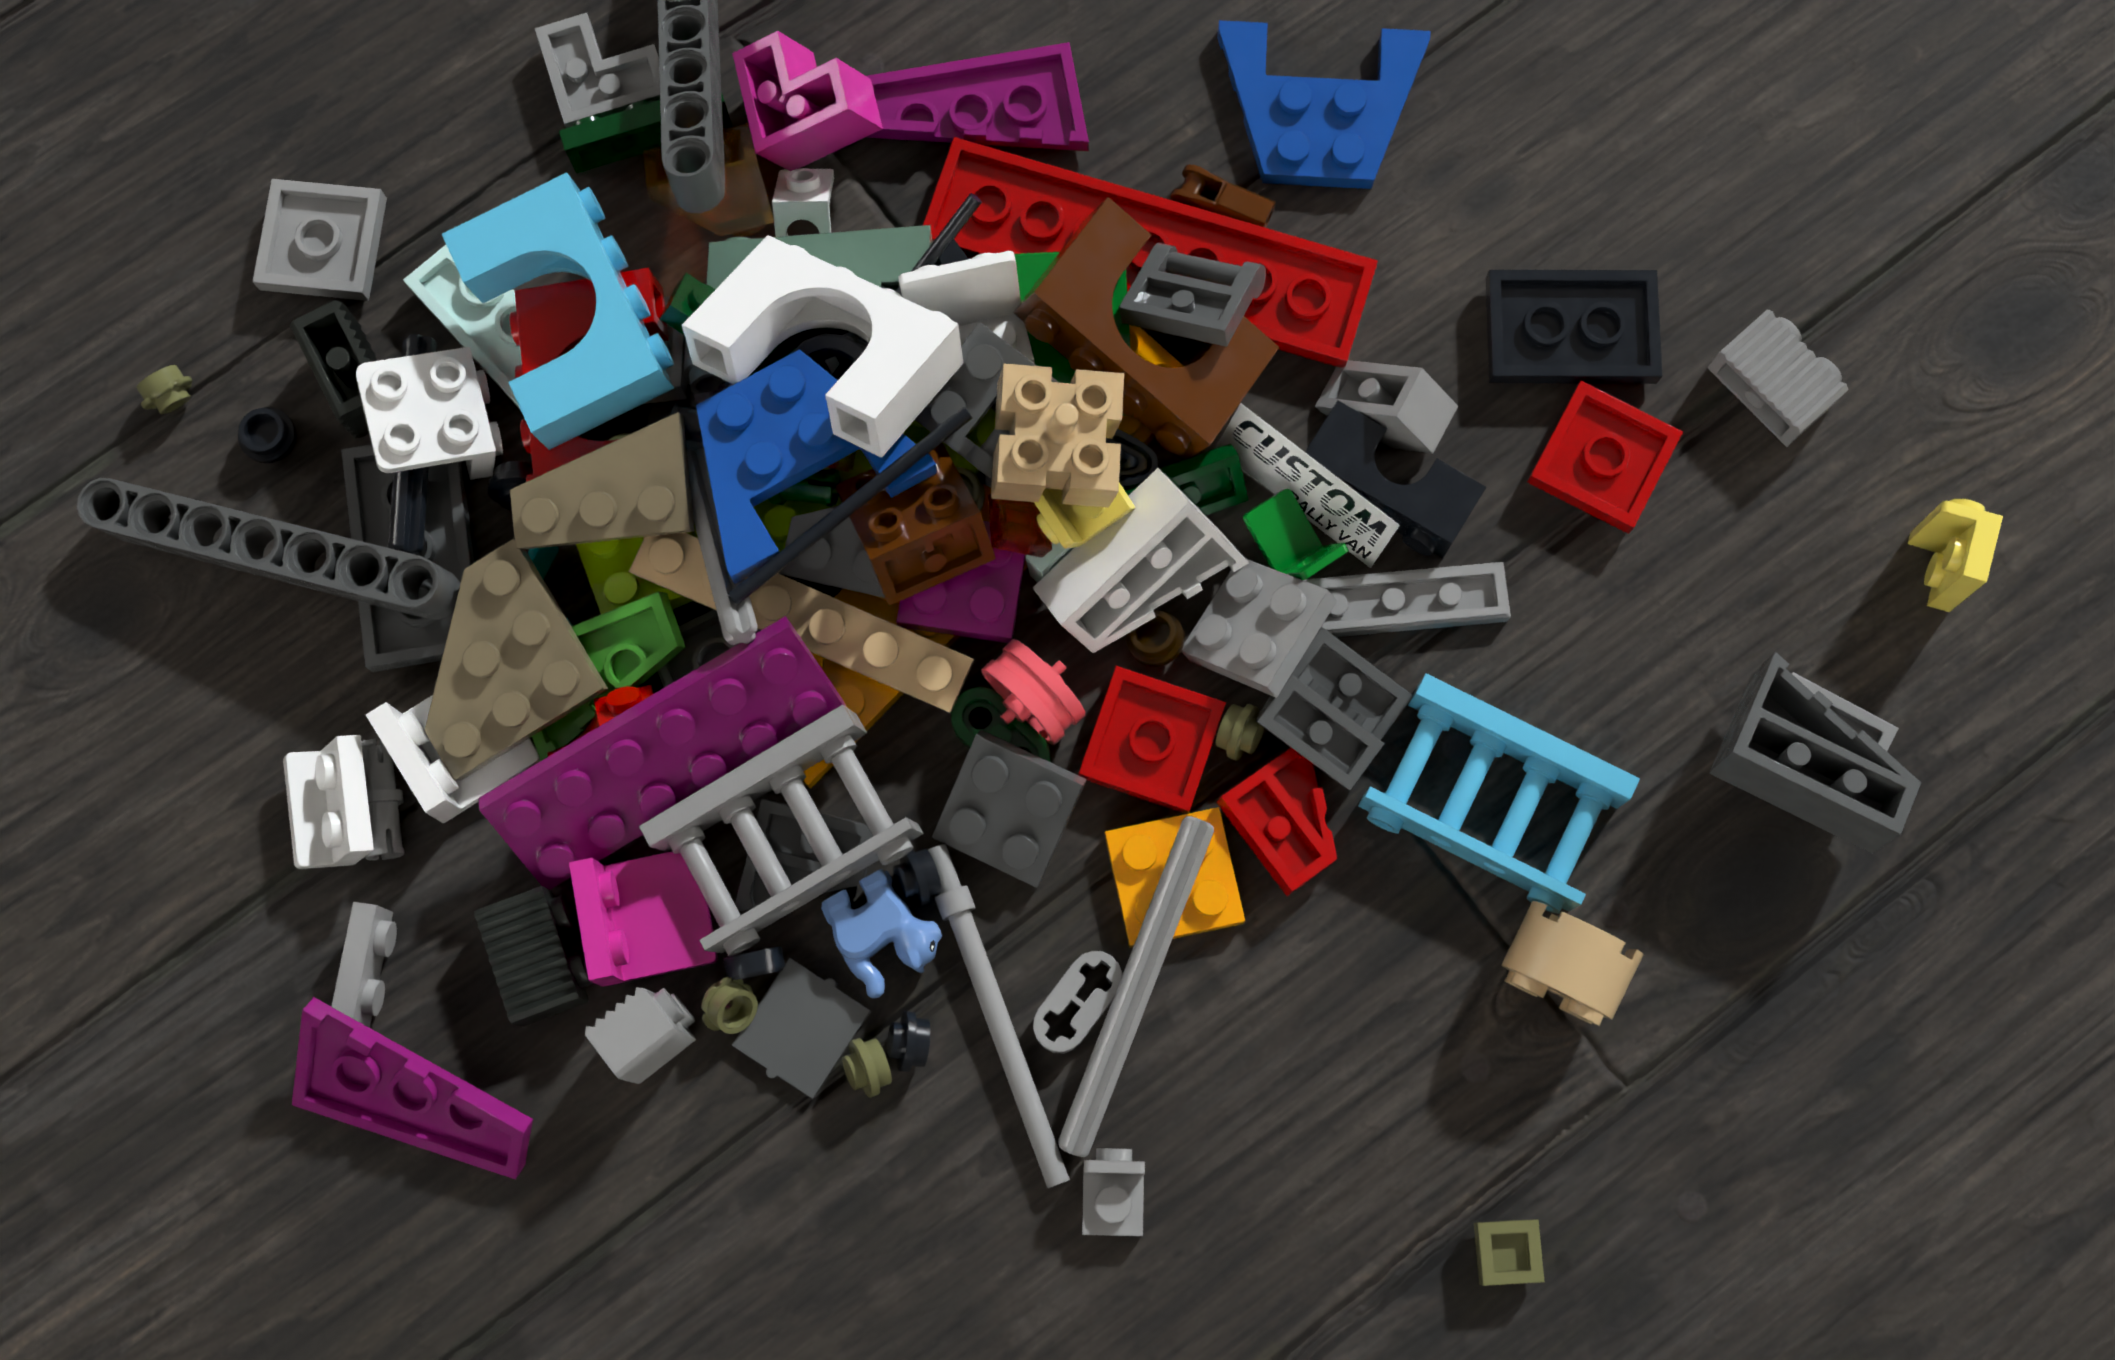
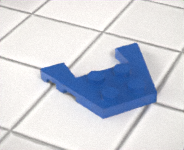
M1219 20L1217 39L1220 49H1223L1229 67L1228 74L1233 90L1236 91L1244 115L1243 123L1262 183L1372 189L1416 74L1428 48L1431 31L1382 28L1379 37L1378 81L1266 75L1268 23Z
M800 349L696 405L726 568L734 585L752 575L779 553L777 546L753 508L754 506L857 450H862L876 475H878L916 445L906 435L902 434L881 458L834 435L825 395L838 380ZM927 454L889 484L885 489L890 498L936 474L937 467L935 461Z

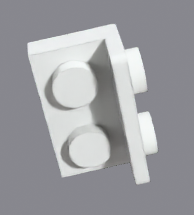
M336 736L321 751L288 753L283 758L295 867L298 869L355 865L374 850L361 736Z

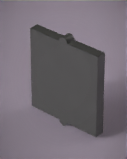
M789 958L785 964L786 967H783V970L780 971L758 1004L753 1021L739 1033L732 1046L767 1068L766 1075L769 1078L774 1079L779 1076L814 1099L845 1053L849 1042L854 1039L871 1011L838 990L834 979L828 978L823 980Z

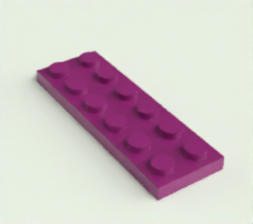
M786 616L757 632L752 642L737 644L478 798L479 811L541 886L550 890L571 878L569 862L594 858L597 861L603 859L642 836L643 833L639 827L640 825L839 706H846Z

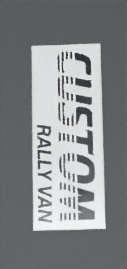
M1242 403L1239 404L1216 448L1231 443L1239 455L1241 468L1274 494L1283 489H1290L1311 523L1337 543H1345L1351 554L1371 568L1400 525Z

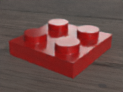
M1580 381L1527 483L1629 534L1634 529L1683 431Z
M1116 666L1078 776L1087 779V781L1184 814H1189L1226 702Z

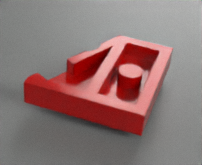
M1292 748L1222 795L1216 802L1286 896L1293 893L1338 859L1332 831L1325 822L1327 806L1323 787L1318 788L1314 765Z

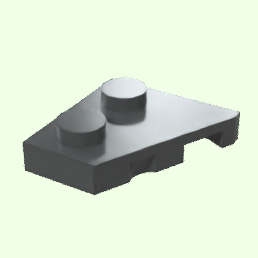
M761 799L756 820L790 883L793 885L822 866L788 804ZM820 813L842 854L873 837L868 826L864 823ZM748 855L735 902L737 909L740 911L750 910L771 898ZM868 867L826 892L860 885L859 881L866 877Z

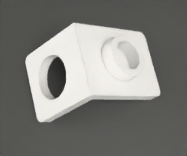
M801 168L792 171L787 169L779 171L772 200L775 237L788 236L787 228L796 220L812 222L818 228L819 234L831 233L829 204L834 182V170Z

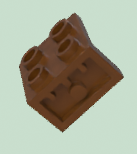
M943 443L928 453L936 463V474L890 498L884 488L849 516L867 553L888 606L996 559L980 510ZM873 468L836 485L835 488L841 502H844L876 476Z

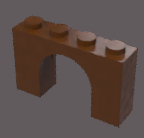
M1107 197L1083 221L1013 313L1024 322L1026 329L1032 336L1042 342L1049 343L1069 361L1074 371L1078 369L1124 373L1122 413L1136 418L1156 435L1157 441L1164 449L1186 460L1211 445L1277 352L1279 346L1243 316L1227 347L1203 342L1186 366L1177 368L1161 367L1138 356L1125 343L1116 327L1112 310V298L1118 279L1150 238L1151 234Z

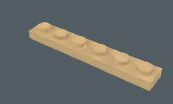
M687 533L644 537L629 572L716 610L698 538ZM779 573L750 595L758 626L757 629L763 630L786 616L810 652L948 713H951L974 662L973 658Z

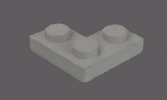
M587 13L535 28L566 128L572 127L576 121L585 117L597 116L602 118L624 111L629 105L637 101L660 100L659 56L654 44L602 59Z

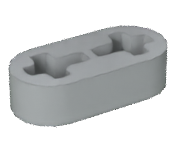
M1090 951L1082 954L1074 961L1038 1008L1034 1017L1033 1030L1037 1041L1044 1049L1052 1053L1062 1054L1074 1050L1082 1043L1110 1006L1122 977L1120 965L1113 956L1103 951ZM1100 964L1107 966L1109 971L1106 979L1112 985L1111 988L1106 992L1096 988L1087 1000L1083 1002L1076 996L1083 988L1086 980L1083 974L1080 973L1082 968L1088 966L1091 969H1096ZM1071 1002L1080 1008L1070 1023L1072 1029L1076 1031L1070 1040L1064 1036L1058 1037L1055 1042L1047 1038L1046 1035L1050 1027L1044 1019L1050 1012L1059 1017Z

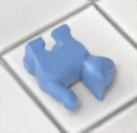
M882 869L859 881L867 898L865 905L855 910L851 909L848 893L846 890H842L824 900L821 907L828 924L832 926L835 944L839 952L842 954L851 972L864 982L867 995L870 998H879L885 989L884 978L870 962L871 957L890 942H893L899 959L915 971L923 973L924 966L935 958L937 944L942 938L941 930L934 921H923L912 915L907 904L894 891L892 887L893 880L889 872Z

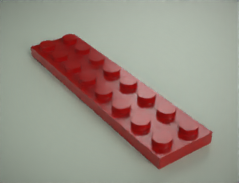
M953 138L923 224L931 226L933 241L969 194L972 193L982 203L954 238L968 258L972 259L982 253L996 254L1005 251H1013L1014 254L1060 252L1083 221L1109 197L1151 234L1150 238L1126 268L1127 292L1157 243L1175 246L1177 253L1242 266L1246 261L1262 264L1266 269L1263 290L1258 298L1252 299L1244 317L1279 346L1278 350L1339 368L1346 367L1378 260L967 140Z

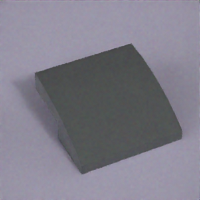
M1321 627L1278 697L1275 698L1270 695L1256 722L1347 790H1351L1385 744L1381 739L1413 695Z

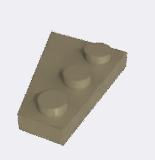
M677 412L510 489L515 548L525 550L695 532L683 414Z

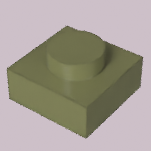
M1538 1219L1474 1223L1479 1285L1544 1282Z

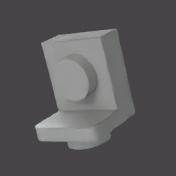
M1096 1148V1160H1084L1082 1235L1143 1236L1145 1162L1132 1161V1149Z

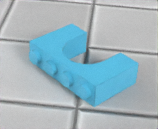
M567 172L442 233L463 283L482 303L536 277L554 272L577 274L587 278L594 285L596 293L595 316L590 329L580 343L566 354L508 382L530 432L548 450L674 389L666 372L667 368L674 365L672 357L661 336L658 333L650 336L643 323V319L651 316V313L637 286L633 284L627 287L621 276L620 271L627 268L628 264L620 247L612 235L604 238L597 223L605 219L602 208L590 187L580 191Z

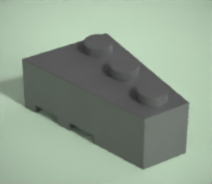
M1775 651L1750 676L1709 774L1873 854L1901 835L1921 782L1866 732L1861 730L1857 733L1829 708L1833 703L1820 691L1813 694L1786 669L1790 664Z

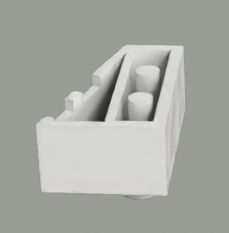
M1159 468L1129 495V498L1136 507L1134 510L1082 546L1074 547L1033 587L1034 591L1060 625L1092 653L1097 652L1156 617L1153 611L1155 608L1181 593L1187 599L1203 590L1200 582L1229 566L1235 572L1249 564L1226 536Z

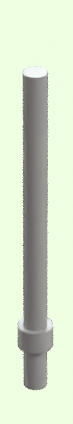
M946 844L930 848L928 851L934 860L941 882V893L935 897L943 921L949 920L1046 1186L1047 1188L1056 1186L1070 1180L974 922L971 911L976 907L968 886H961Z

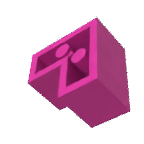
M779 31L732 53L755 153L769 161L792 171L883 129L871 79L841 60L834 58L817 67L812 51Z

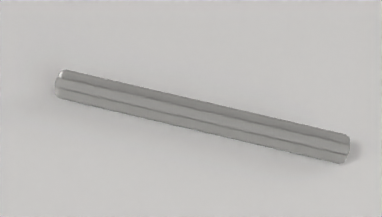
M1186 816L1182 820L1058 1139L1059 1148L1069 1154L1086 1157L1090 1153L1213 836L1214 826L1206 821L1193 816Z

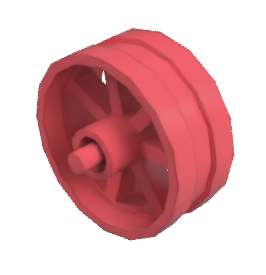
M1013 639L1002 649L1003 653L996 660L992 659L981 669L982 674L993 690L1005 699L1002 703L1007 710L1000 717L1006 724L1009 725L1015 718L1021 723L1026 720L1047 743L1055 745L1065 736V730L1071 725H1076L1085 716V710L1060 676L1067 669L1060 660L1051 667L1023 643Z

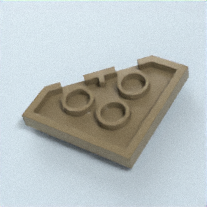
M515 539L505 543L463 571L424 729L454 781L463 780L608 690V687L527 551L515 548Z

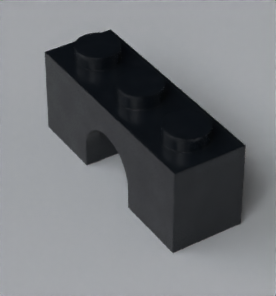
M1338 400L1305 453L1398 523L1400 526L1396 531L1403 535L1402 540L1408 547L1422 555L1431 556L1434 553L1443 559L1484 493L1486 486L1436 458L1428 473L1418 482L1408 485L1390 482L1381 475L1375 464V454L1382 443L1387 428Z

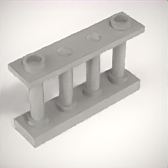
M839 706L639 826L650 847L665 852L672 850L674 854L681 853L720 926L719 929L699 940L705 951L724 953L726 951L728 956H734L749 949L760 941L757 932L880 860L882 865H888L904 857L914 848L910 841L924 834L918 823L906 817L893 824L853 752L857 747L854 741L867 734L857 714L846 706ZM823 759L827 764L833 763L873 835L872 838L845 854H842L802 782L806 778L804 771ZM771 790L775 794L782 793L822 866L793 885L790 883L752 813L756 808L753 801ZM721 820L725 824H732L771 898L742 915L739 913L702 844V841L705 839L703 831Z

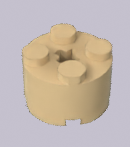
M1532 901L1501 965L1509 970L1505 982L1535 997L1544 998L1548 990L1563 998L1559 1009L1589 1024L1593 1023L1600 1026L1603 1017L1613 1020L1644 954L1637 949H1628L1625 955H1622L1621 952L1625 945L1624 941L1565 912H1561L1559 917L1552 913L1549 919L1543 917L1542 915L1547 905Z

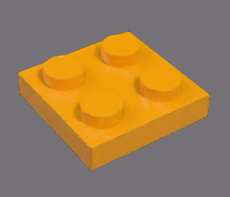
M1219 807L1105 831V839L1129 948H1133L1180 825L1186 816H1193L1214 826V833L1173 939L1245 923Z

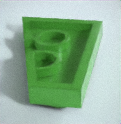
M659 591L572 626V629L608 687V690L595 698L607 696L608 693L620 687L632 686L638 688L685 648L668 594ZM595 698L532 736L540 761L548 757L547 752L567 745L584 732L595 715Z

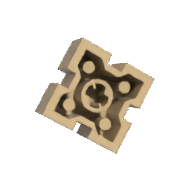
M1004 363L997 383L995 429L1009 430V435H999L993 452L991 499L1039 502L1044 489L1048 488L1062 490V504L1109 508L1119 492L1121 444L1106 443V438H1113L1122 421L1124 373L1076 369L1069 384L1051 382L1052 367Z

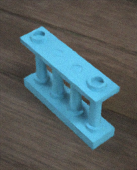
M1426 673L1417 685L1413 697L1408 703V706L1419 711L1417 717L1421 721L1386 793L1370 786L1363 795L1358 807L1368 811L1367 819L1384 830L1399 833L1402 828L1528 891L1527 899L1531 903L1532 901H1537L1547 905L1545 910L1559 914L1561 909L1569 912L1580 906L1586 894L1567 885L1570 875L1601 810H1608L1610 806L1618 809L1628 802L1640 778ZM1450 727L1470 736V744L1474 747L1437 820L1406 803L1441 732L1449 731ZM1503 753L1524 763L1523 770L1526 772V775L1492 846H1489L1459 830L1494 758L1502 757ZM1556 779L1578 789L1576 796L1580 800L1546 872L1543 873L1513 858L1547 784L1555 783Z

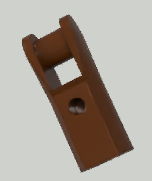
M1188 164L1184 167L1182 176L1185 180L1180 189L1173 190L1170 196L1172 201L1267 228L1276 205L1275 201L1229 183L1200 166ZM1203 190L1216 194L1215 201L1202 197Z

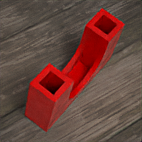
M649 268L620 272L627 287L633 284L637 286L649 308L651 316L643 319L649 335L652 336L658 333L663 341H669L667 324L660 320L665 309L664 292L661 284ZM584 278L514 291L516 311L510 313L509 322L514 342L517 346H520L522 365L515 367V379L566 354L585 337L593 322L596 311V293L594 285L590 280ZM522 419L520 424L522 442L527 453H531L533 473L527 474L526 482L619 439L593 441L577 436L548 450L530 432L525 419Z

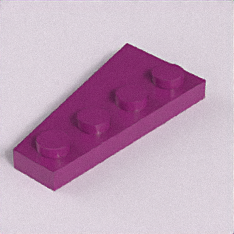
M1070 42L867 76L872 82L883 127L882 130L867 136V138L952 143L953 138L956 137L980 145L1089 151V140Z
M315 997L302 1010L292 1097L293 1106L516 1180L526 1163L533 1122L532 1118Z

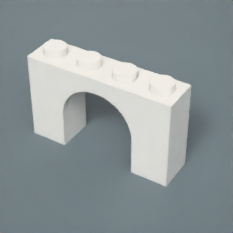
M769 235L761 241L682 324L692 364L733 385L749 377L775 347L799 332L828 327L847 330L862 337L869 343L866 349L825 396L833 434L881 458L963 364L959 325L944 313L928 310L903 298L892 289H883L857 277L845 267L831 265L810 255L806 250L797 245L790 246Z

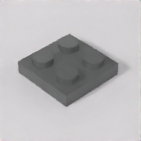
M980 730L975 735L932 838L1037 888L1042 882L1087 779Z

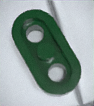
M976 687L963 692L957 698L951 711V722L956 736L968 749H970L975 735L980 730H983L1050 762V750L1047 742L1026 720L1021 723L1015 718L1008 725L1001 719L1000 716L1007 708L1002 703L1005 699L997 692L984 687ZM979 711L988 713L992 718L990 725L985 729L974 728L970 724V718L974 713Z

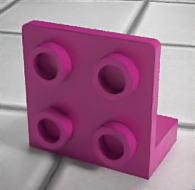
M672 851L605 866L594 858L569 862L589 981L604 987L713 964L718 960L717 953L705 951L699 941L713 932L709 906L681 853L674 854Z

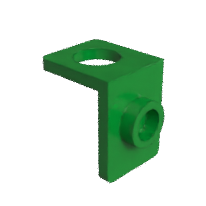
M1290 489L1279 491L1243 516V521L1270 568L1301 580L1311 577L1349 551L1345 543L1321 544Z

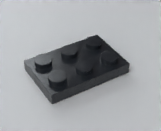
M1657 270L1488 271L1485 279L1489 383L1579 384L1580 381H1583L1587 384H1657L1662 378Z

